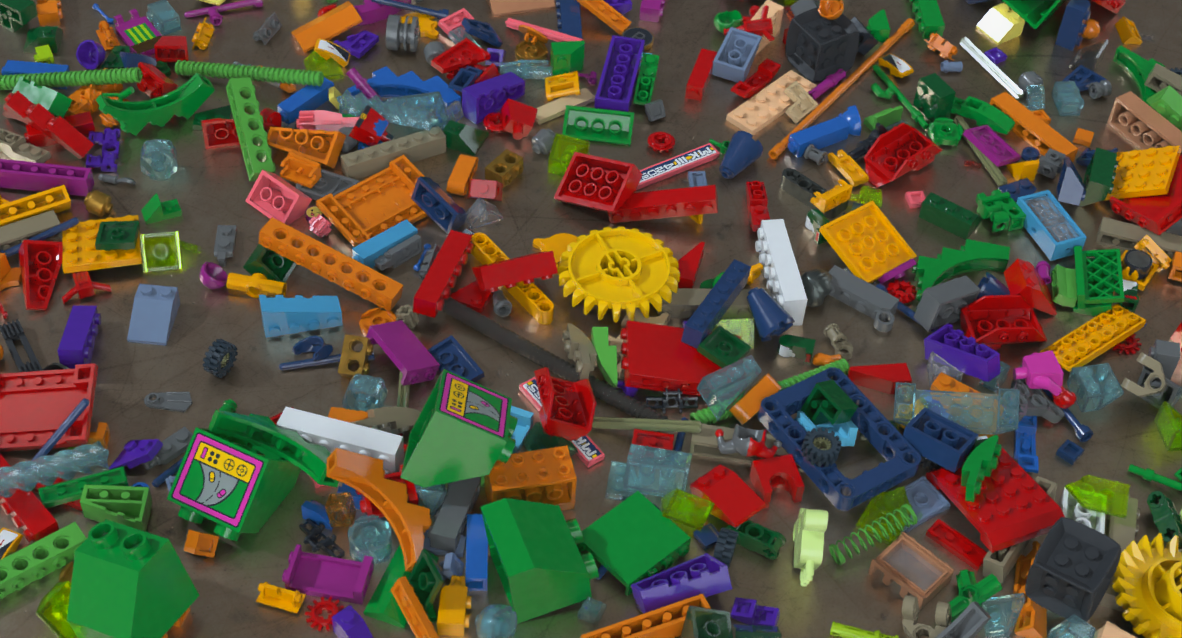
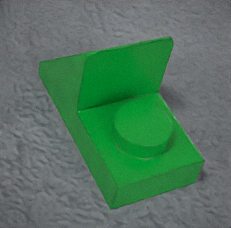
M157 193L141 210L146 225L182 216L177 199L160 202Z

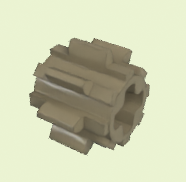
M409 304L400 306L397 309V313H395L396 321L402 320L409 329H414L418 325V321H420L419 313L413 312V306Z

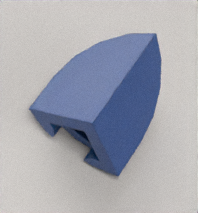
M856 105L850 106L843 114L840 113L838 116H841L850 125L849 134L861 136V119Z
M312 499L311 502L306 500L301 505L303 519H309L319 526L322 523L326 529L333 530L335 525L334 516L328 507Z

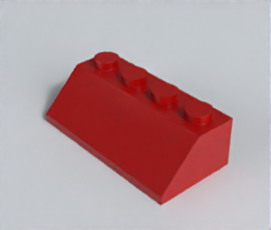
M542 251L472 267L480 289L487 290V293L498 291V287L504 285L505 288L516 287V283L521 281L524 284L535 282L534 278L550 279L553 278L552 274L558 273L553 251Z

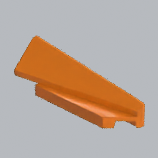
M1034 541L1032 543L1033 548L1026 557L1021 555L1016 562L1011 609L1015 615H1018L1014 633L1026 638H1047V609L1032 601L1025 593L1029 569L1041 546L1038 541Z

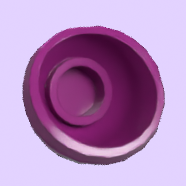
M205 262L202 265L199 278L205 287L213 290L224 287L227 283L228 275L219 265L213 262Z

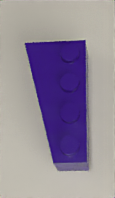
M508 72L462 88V115L474 124H479L486 115L501 110L508 98L516 100L525 94V80L513 72Z
M73 305L58 347L60 364L70 369H75V365L91 364L95 340L98 334V325H101V314L98 313L97 306Z
M949 323L924 339L925 359L986 382L991 381L1000 374V353L985 344L976 343V339L973 337L967 338L964 336L963 331L959 329L954 330L953 325Z
M707 553L631 585L636 607L643 613L702 593L704 597H708L732 589L727 565Z

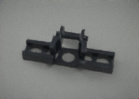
M665 388V392H663L665 396L646 397V409H662V413L666 414L665 408L679 407V413H682V408H698V396H680L682 394L680 388L677 391H668ZM675 399V404L669 405L668 400ZM688 400H695V403L689 405ZM648 401H656L655 405H649Z
M307 519L304 524L299 525L300 530L307 535L303 543L310 544L313 547L312 551L314 553L322 549L330 557L342 558L345 555V551L335 543L337 538L335 534L331 536V539L322 533L325 528L324 524L321 523L319 528L311 520ZM306 526H311L312 529L309 531ZM338 551L340 555L336 556L333 552Z

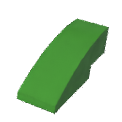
M592 327L591 340L597 353L596 362L611 389H616L618 384L617 345H609L608 327Z

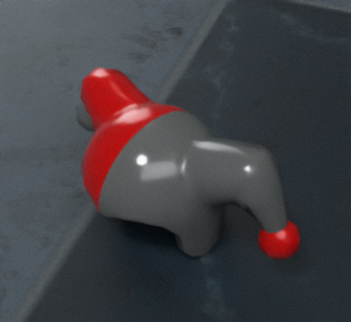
M736 424L733 438L727 442L723 438L724 431L722 429L715 431L721 454L739 453L746 457L757 456L765 459L774 457L777 449L782 446L780 440H775L773 446L767 448L765 445L767 430L748 429Z

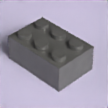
M966 275L940 283L934 287H928L922 293V298L916 307L914 318L928 332L943 327L947 323L957 322L960 320L961 309L976 301L981 289Z

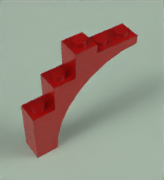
M19 91L10 92L4 98L6 102L3 105V109L5 111L2 115L7 119H17L34 127L63 146L78 159L83 158L93 147L94 144L61 116L55 117L39 103L33 104Z

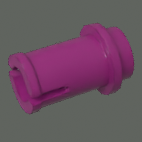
M217 7L209 8L210 23L215 26L221 25L223 17L219 14Z
M1040 261L1037 263L1036 270L1044 282L1049 284L1051 282L1049 271L1051 266L1047 261Z

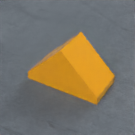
M1039 160L1007 164V169L1016 181L1028 178L1032 182L1036 176Z

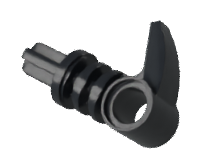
M877 122L876 129L870 133L867 139L858 142L856 149L849 152L848 155L853 160H857L860 157L864 158L881 134L888 132L887 129Z

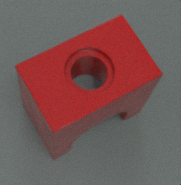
M792 454L752 461L750 479L756 494L766 503L765 508H769L772 489L781 488L789 492L794 503L802 501L805 485Z

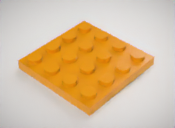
M1180 145L1117 152L1116 161H1118V165L1114 171L1116 172L1113 181L1114 187L1111 194L1107 193L1105 200H1110L1111 196L1123 199L1168 194L1181 154Z
M873 200L821 226L819 229L820 233L853 275L868 283L878 280L888 271L917 257Z
M127 215L117 218L109 217L100 220H87L62 231V268L64 274L142 264L140 228L135 249L105 251L96 250L95 246L100 222L139 221V216Z

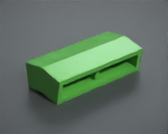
M1057 264L1051 271L1052 301L1062 306L1074 308L1077 301L1075 269L1065 268Z

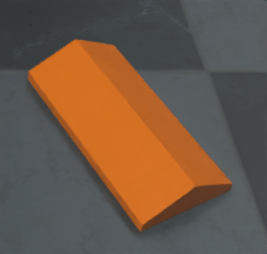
M347 1L297 28L291 34L304 53L315 48L317 39L320 38L328 41L363 21L353 4Z

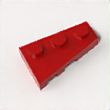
M465 38L431 60V66L444 74L464 68L467 65L470 66L489 60L491 54L468 38Z

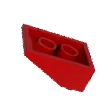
M1017 259L1003 272L1010 295H1021L1033 308L1053 316L1057 315L1049 288L1033 264Z
M721 464L690 484L693 504L735 528L766 507V503L734 471Z

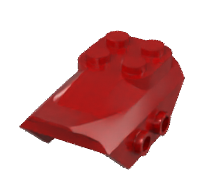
M903 122L898 126H894L885 134H881L864 156L866 163L865 173L869 177L868 182L878 188L896 180L911 170L918 171L933 162L935 156L943 150L914 127Z
M1021 295L983 296L961 309L960 327L961 331L964 332V336L967 338L973 337L976 339V343L985 344L993 350L1000 349L1003 344L1047 341L1032 306Z
M547 367L534 371L542 405L539 416L545 433L550 436H559L569 441L578 440L580 437L588 434L592 429L596 408V400L589 379L570 382L550 376Z

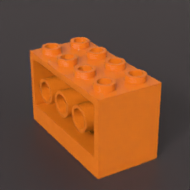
M568 445L513 453L507 463L497 460L490 474L485 475L484 489L488 504L504 498L559 505L561 511L575 509L577 478Z

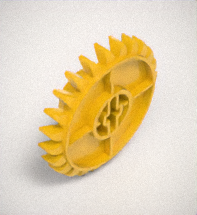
M622 226L613 229L611 227H604L600 231H589L587 236H578L577 243L572 242L567 246V251L562 253L558 265V285H564V298L573 293V307L585 299V315L592 310L594 305H597L598 320L603 319L609 308L612 309L615 323L620 318L621 309H625L629 320L634 321L635 308L639 307L645 318H649V303L658 312L662 311L661 297L669 304L671 303V291L677 293L678 282L680 281L679 264L677 259L673 257V251L670 248L664 247L662 240H654L650 233L643 234L639 232V229L633 228L630 230Z
M1159 533L1152 540L1151 545L1148 536L1144 535L1138 544L1133 540L1126 550L1124 549L1121 552L1120 560L1114 573L1115 579L1112 581V588L1119 593L1115 597V601L1119 606L1123 607L1124 612L1122 616L1125 620L1132 623L1134 626L1132 630L1136 634H1141L1145 638H1182V551L1178 552V536L1175 535L1164 548L1162 533Z

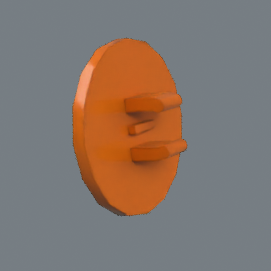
M519 25L518 30L525 35L524 40L526 42L530 38L533 45L536 44L537 40L544 44L548 43V38L541 32L526 25Z

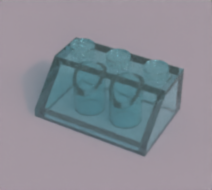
M631 444L627 457L623 491H639L642 494L685 500L691 472L692 453Z

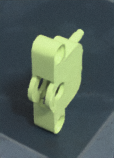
M800 508L798 519L794 524V568H801V587H807V584L813 580L814 570L822 563L824 532L828 524V511Z

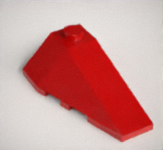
M217 118L201 121L206 150L240 145L233 119ZM263 123L264 131L267 132V135L270 127H275V124Z
M23 239L19 249V263L26 310L46 311L62 264V242Z

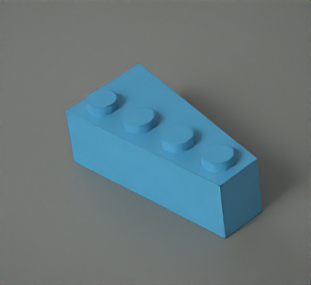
M259 295L265 338L343 326L338 296H312V298H305L303 295H295V298H284L283 295H275V298H266V295Z

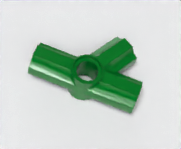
M968 569L961 570L956 575L959 596L948 602L952 611L951 623L972 602H977L982 607L984 601L1002 590V585L996 576L990 574L977 583L975 573Z

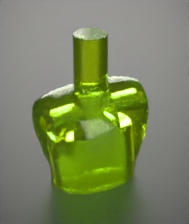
M863 186L860 189V194H851L849 201H860L862 206L873 200L880 208L883 203L882 191L870 186Z

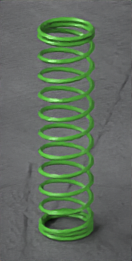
M904 504L900 507V510L894 509L893 514L887 513L886 518L880 517L879 522L873 521L872 526L865 525V530L860 528L857 533L852 532L850 537L844 536L843 541L837 540L836 545L833 543L829 544L832 558L838 565L846 563L843 553L838 548V542H841L848 556L853 559L852 552L845 544V538L851 541L855 552L860 555L858 546L852 540L853 534L858 537L862 548L867 551V546L859 535L860 530L865 532L869 544L874 547V541L866 531L868 526L872 528L877 541L882 543L880 535L874 529L873 524L875 522L879 524L884 537L889 539L887 531L881 524V519L886 520L889 530L893 535H896L893 525L888 520V515L893 516L897 528L903 532V526L895 516V511L900 512L902 520L908 528H910V524H917L914 510L908 504ZM906 508H907V509L909 510V512L911 513L914 522H913V521L911 520V518L909 517V515H908V513H907V511H906Z

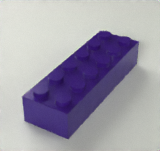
M612 35L595 96L594 108L630 111L640 72L645 40Z

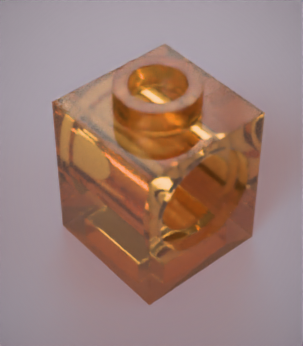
M345 492L329 495L325 508L331 527L351 526L357 513L351 493Z

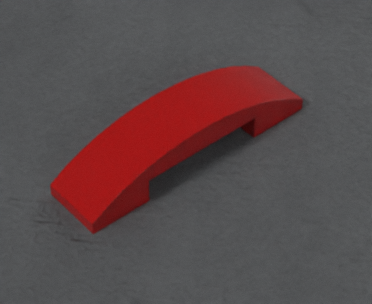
M766 58L758 65V70L744 82L739 81L731 88V91L743 98H750L756 95L773 79L781 65Z

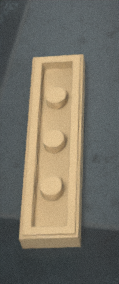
M585 87L581 89V95L564 96L538 107L535 121L539 125L564 115L566 105L583 107L595 102V96Z

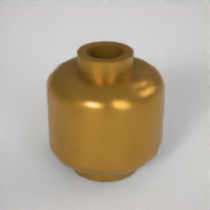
M99 190L90 191L84 200L86 210L99 217L104 216L106 213L109 214L114 204L111 203L112 198L110 195Z

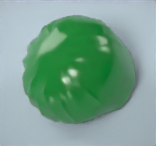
M737 10L719 12L714 18V26L716 30L724 35L723 29L741 26L743 17Z

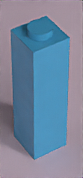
M406 219L352 248V259L373 268L376 258L384 255L385 252L410 237L418 235V229Z

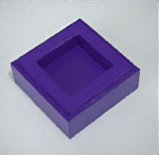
M997 47L984 52L995 65L1007 59V55Z

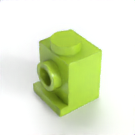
M49 44L35 47L36 54L33 55L35 62L55 64Z

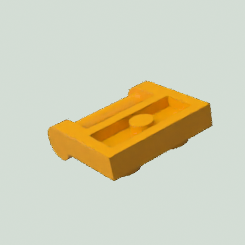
M578 71L546 77L547 101H553L554 98L573 94L576 96L581 95Z

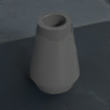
M498 290L494 292V312L500 317L508 316L512 310L511 302L503 291Z

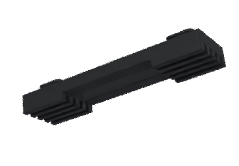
M16 319V322L13 320L12 323L7 322L8 325L4 323L2 327L0 325V332L19 372L41 371L42 367L28 342L19 320ZM21 340L31 361L30 363L28 361L26 364L22 362L13 341Z

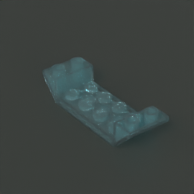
M896 382L893 421L906 426L925 407L976 434H1002L1018 429L1020 389L999 388L998 394L918 390L916 389V383Z

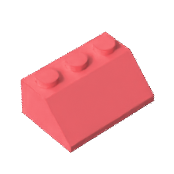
M262 170L245 201L271 219L273 217L286 225H290L305 214L312 199L277 174Z

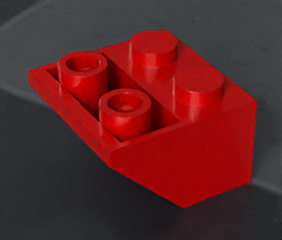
M143 62L138 63V67L142 72V80L140 83H137V87L151 99L166 95L177 89V84L154 65Z

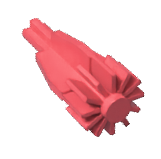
M325 110L300 111L299 119H296L297 129L333 132L338 131L342 127H354L359 117H343L341 113Z

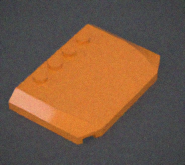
M402 155L389 162L388 168L333 196L330 193L318 199L316 206L352 246L356 247L406 219L411 224H414L428 216L411 199L417 179L420 176H425L405 155Z

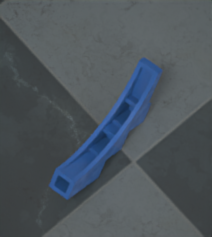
M385 66L372 72V78L367 81L380 98L393 97L416 100L438 109L446 116L461 110V96L453 89L448 88V84L438 75L426 81L421 80L413 71L397 77ZM356 85L347 88L348 102L351 105L368 100L355 87Z

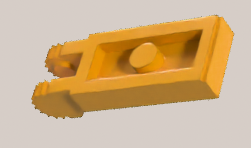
M838 150L837 156L832 152L828 154L829 162L839 170L853 187L868 182V175L844 150Z

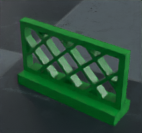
M1074 246L1078 309H1085V304L1124 302L1120 249L1082 251V246ZM1116 255V257L1112 260L1106 258L1107 256ZM1086 257H1096V259L1091 261ZM1100 261H1103L1106 263V265L1101 267L1100 265H1098V263ZM1112 266L1117 270H1115L1114 272H1110L1107 269H1109ZM1093 267V268H1095L1097 271L1094 272V273H1091V272H1089L1088 270ZM1102 273L1107 275V277L1104 279L1098 276ZM1111 279L1118 281L1114 285L1109 283ZM1092 280H1095V281H1097V282H1099V283H1097L1095 286H1093V285L1090 284L1089 282H1091ZM1104 285L1109 289L1102 291L1099 288ZM1114 291L1120 294V296H1111L1109 294ZM1093 292L1099 294L1098 297H1089Z

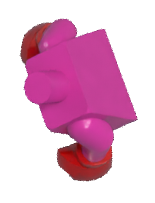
M1053 351L1035 352L1024 356L1022 367L1013 368L1015 380L1025 379L1028 387L1031 389L1049 390L1055 398L1053 402L1056 406L1067 409L1076 402L1077 397L1075 393L1068 391L1062 386L1064 373Z

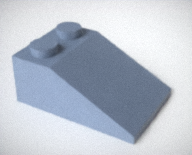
M730 27L713 60L712 75L737 83L739 81L744 82L752 66L762 36Z
M139 284L134 297L127 342L167 346L180 306L178 287Z

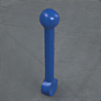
M93 4V9L97 10L107 20L109 25L114 23L113 18H109L99 8L98 4Z
M430 244L424 245V251L418 263L413 267L415 271L421 269L420 265L426 252L431 249Z

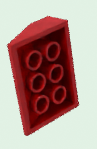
M574 152L554 199L615 213L636 191L643 174L635 164Z

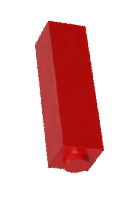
M701 49L687 82L686 98L702 101L712 76L713 60L718 52Z
M90 111L63 118L86 138L89 137V131L95 132ZM25 125L27 132L24 133V137L27 143L39 148L58 144L34 127Z

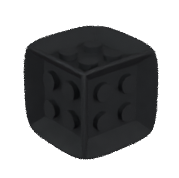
M819 7L795 16L790 22L785 46L786 57L811 82H822L828 75L835 73L840 68L843 69L840 73L843 71L847 72L854 64L859 43V31L854 23L843 13L837 19L828 20L820 15L818 12Z
M1064 517L1059 518L1041 544L1029 569L1025 585L1026 595L1038 605L1061 617L1079 624H1086L1096 611L1108 589L1111 578L1116 572L1121 556V546L1112 538L1080 522Z

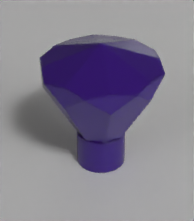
M618 380L617 387L622 389L627 397L633 398L638 388L625 387V382Z

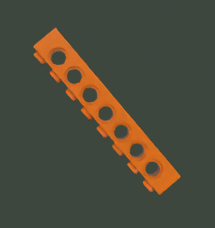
M273 217L259 232V244L361 296L380 308L391 311L402 296L403 284Z

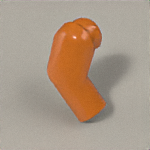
M817 353L812 358V362L815 366H824L825 364L842 359V356L840 354L827 355Z

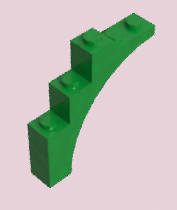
M1120 45L1117 47L1113 61L1131 74L1141 91L1142 100L1153 108L1146 100L1156 94L1157 91L1147 87L1144 83L1156 63L1163 67L1165 65L1152 58L1146 60Z
M196 73L176 90L151 100L127 102L110 99L100 94L96 101L102 113L112 115L114 119L119 121L121 124L120 128L125 133L130 132L136 136L148 122L152 125L156 124L163 127L174 114L178 117L183 116L189 119L215 91V88L209 79Z
M966 239L965 245H961L960 250L943 247L941 254H937L936 259L919 255L917 264L912 267V273H915L914 281L918 282L917 287L920 288V290L917 289L915 300L919 301V304L922 293L926 288L939 285L949 278L962 273L973 271L1004 272L1009 261L1010 247Z
M215 410L208 427L211 432L240 439L266 449L302 469L318 484L332 487L338 486L339 481L327 477V458L331 453L325 446L305 442L296 431L278 428L267 416L252 413L247 416Z

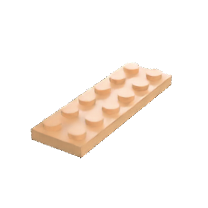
M790 70L727 114L726 120L741 130L755 135L783 115L794 104L784 92L788 86L797 81L808 92L817 85Z

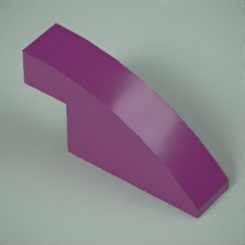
M363 0V5L354 6L363 22L354 27L384 20L389 15H395L403 9L374 3L371 0ZM395 0L407 4L411 3V0Z

